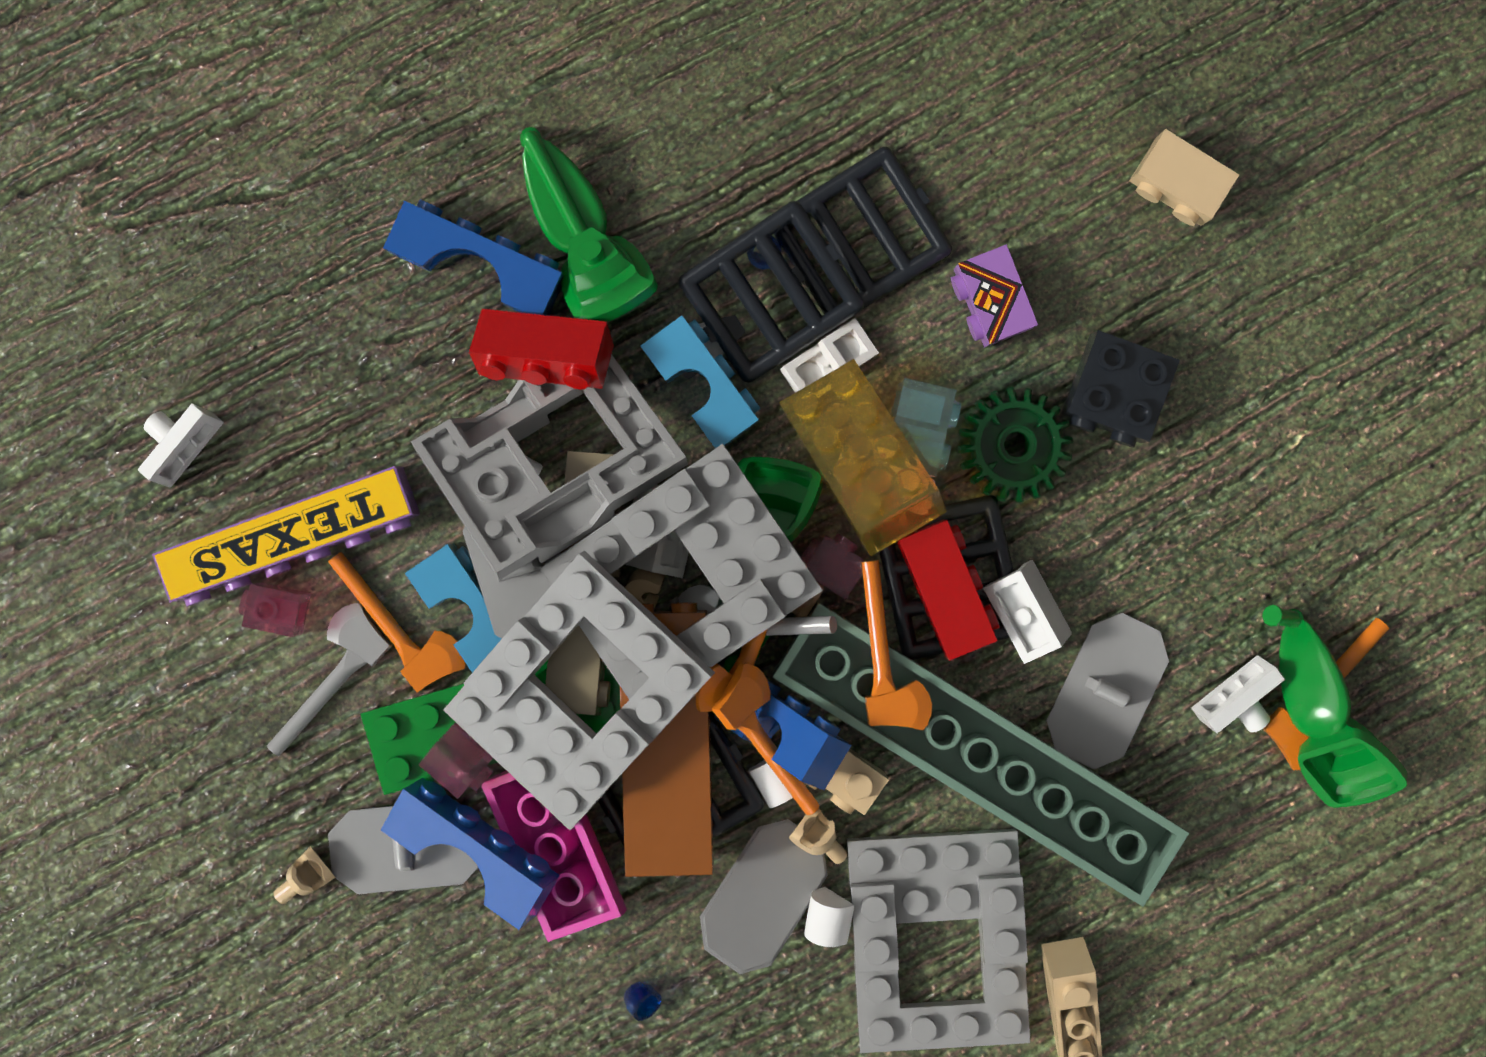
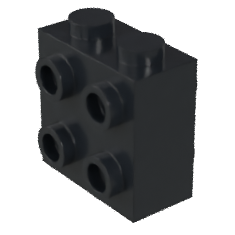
M1097 330L1089 336L1061 414L1070 417V425L1091 433H1094L1096 427L1112 433L1110 440L1134 448L1136 442H1150L1180 360Z

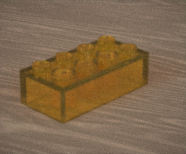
M854 359L779 402L791 428L870 556L947 512L936 484Z

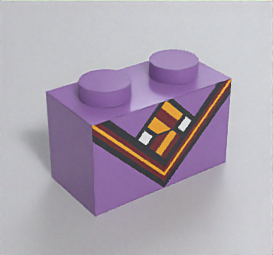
M1007 244L960 262L955 266L954 272L956 275L951 277L954 292L959 301L966 300L971 316L966 317L969 330L975 341L981 339L984 348L1031 330L1038 325Z

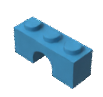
M681 315L643 343L641 348L667 383L686 372H695L707 379L711 388L710 398L706 405L694 413L692 417L715 448L721 444L727 446L759 422L754 413L760 410V407L746 388L739 393L729 379L735 373L723 356L719 354L713 358L704 344L710 339L698 322L694 319L688 324Z
M455 543L447 544L407 571L405 575L429 609L437 607L449 598L460 599L470 607L473 614L472 628L464 638L453 645L473 673L500 642L501 638L494 633L477 576L473 571L474 567L468 550L464 546L458 549Z

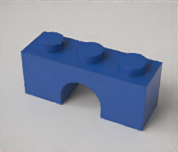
M767 679L770 688V700L757 709L755 713L759 723L770 739L779 729L782 731L781 743L771 760L801 782L825 790L852 745L837 736L841 728L819 715L814 720L807 715L811 709L809 706L791 695H788L785 700L778 695L781 687ZM715 715L714 718H715L717 721H719L720 723H722V722L719 720V718ZM739 729L731 730L742 739L751 742Z

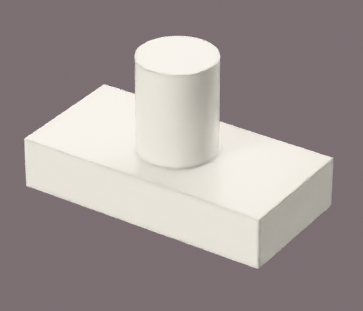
M191 403L176 423L161 411L152 414L146 420L144 430L159 444L138 468V471L149 481L171 488L224 422L213 412Z
M1257 655L1192 706L1191 709L1200 721L1216 733L1220 732L1237 717L1249 732H1257L1266 727L1270 721V716L1259 700L1285 679L1275 666Z

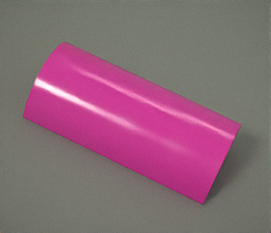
M507 770L481 783L499 829L511 835L515 843L528 853L540 856L546 860L550 868L560 875L536 915L548 942L618 918L627 911L625 902L587 813L569 830Z

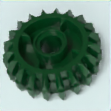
M1014 387L1006 388L1004 402L997 391L989 393L992 407H989L981 399L976 401L974 405L981 416L978 417L975 414L966 413L963 418L967 423L973 425V429L961 428L957 433L961 438L970 439L969 445L956 447L958 454L970 452L971 460L960 464L961 469L967 470L975 466L977 472L969 478V482L975 485L984 478L987 482L982 488V494L986 496L990 495L996 486L999 487L997 493L998 501L1005 502L1009 496V491L1013 490L1015 502L1021 503L1024 501L1025 488H1027L1032 499L1040 498L1038 483L1047 490L1054 489V481L1048 475L1052 473L1057 477H1064L1066 471L1056 463L1058 460H1072V454L1060 451L1061 445H1069L1074 442L1072 436L1060 438L1059 430L1070 426L1069 421L1054 422L1052 418L1061 411L1058 405L1049 408L1047 411L1043 410L1048 400V396L1045 394L1040 395L1034 404L1031 403L1032 389L1030 388L1023 389L1020 400H1017ZM1010 433L1020 435L1025 442V449L1019 457L1010 456L1005 450L1004 442Z

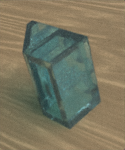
M904 378L897 386L888 426L917 473L926 478L936 477L938 471L945 470L947 467L951 445L944 442L947 430H950L951 427H956L961 402L954 401L957 390Z

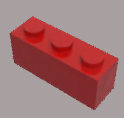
M481 309L469 354L478 374L491 380L508 378L525 380L534 385L553 383L567 385L578 390L588 387L603 389L614 344L607 321Z
M941 520L896 539L944 657L950 661L996 642L997 638L993 630L1000 628L991 605L988 604L984 607L982 605L977 590L982 589L983 585L975 566L972 564L967 567L960 551L967 547L957 524L950 527L948 520Z

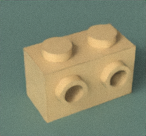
M1165 129L1155 138L1129 182L1136 185V192L1148 201L1158 203L1160 200L1173 208L1172 214L1180 221L1191 226H1195L1196 223L1202 226L1212 220L1239 177V174Z
M850 748L826 789L833 793L830 800L839 808L849 814H852L854 809L865 815L889 779L884 771ZM806 784V785H808L809 787H811V788L814 789V790L817 789V788L814 787V786H811V785H809V784Z

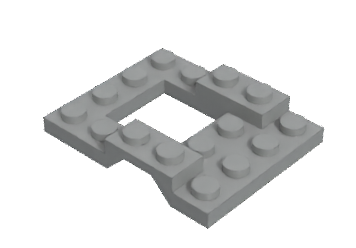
M612 355L603 389L588 387L578 390L562 384L545 383L543 385H534L525 380H518L503 402L475 418H450L411 441L415 451L499 580L535 558H538L541 564L609 522L615 516V509L688 465L687 458ZM584 393L623 447V450L550 493L517 442L549 424L550 421L547 416L549 413Z
M721 444L688 468L683 469L611 518L609 522L540 568L552 585L576 556L586 551L609 574H612L675 531L724 603L676 636L708 667L714 666L823 591L724 444ZM584 618L579 624L580 628L630 699L649 677L591 622Z
M583 551L576 556L529 612L513 625L463 683V688L443 710L563 825L571 830L715 672L586 551ZM584 618L591 622L649 677L597 734L535 676L536 672Z
M1015 828L847 838L851 903L855 905L852 918L860 1053L1030 1043L1026 979L1028 957L1023 877L1020 874L1018 831ZM978 919L983 999L900 1004L896 924Z

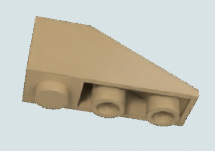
M1084 937L1041 944L1044 977L1058 1057H1102L1096 971Z

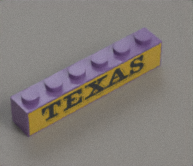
M393 466L153 553L152 556L169 603L184 600L186 607L211 599L209 591L225 586L226 592L248 586L252 584L249 576L264 571L268 578L291 570L289 562L305 557L306 562L310 563L332 555L329 547L345 542L348 549L371 541L369 533L384 527L387 534L412 526L409 518L420 515L404 468Z

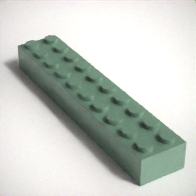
M816 601L807 617L834 616L837 621L836 632L830 634L795 635L772 672L773 678L1144 907L1186 840L1189 832L889 645L890 666L895 688L897 689L918 680L924 685L930 695L932 714L924 730L902 726H869L865 696H871L874 677L870 635L864 629Z

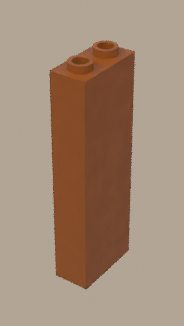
M696 602L671 603V611H654V604H642L675 636L707 615V610H697ZM620 687L621 709L628 702L629 698ZM695 694L622 773L625 877L713 875L710 712H700L697 710Z

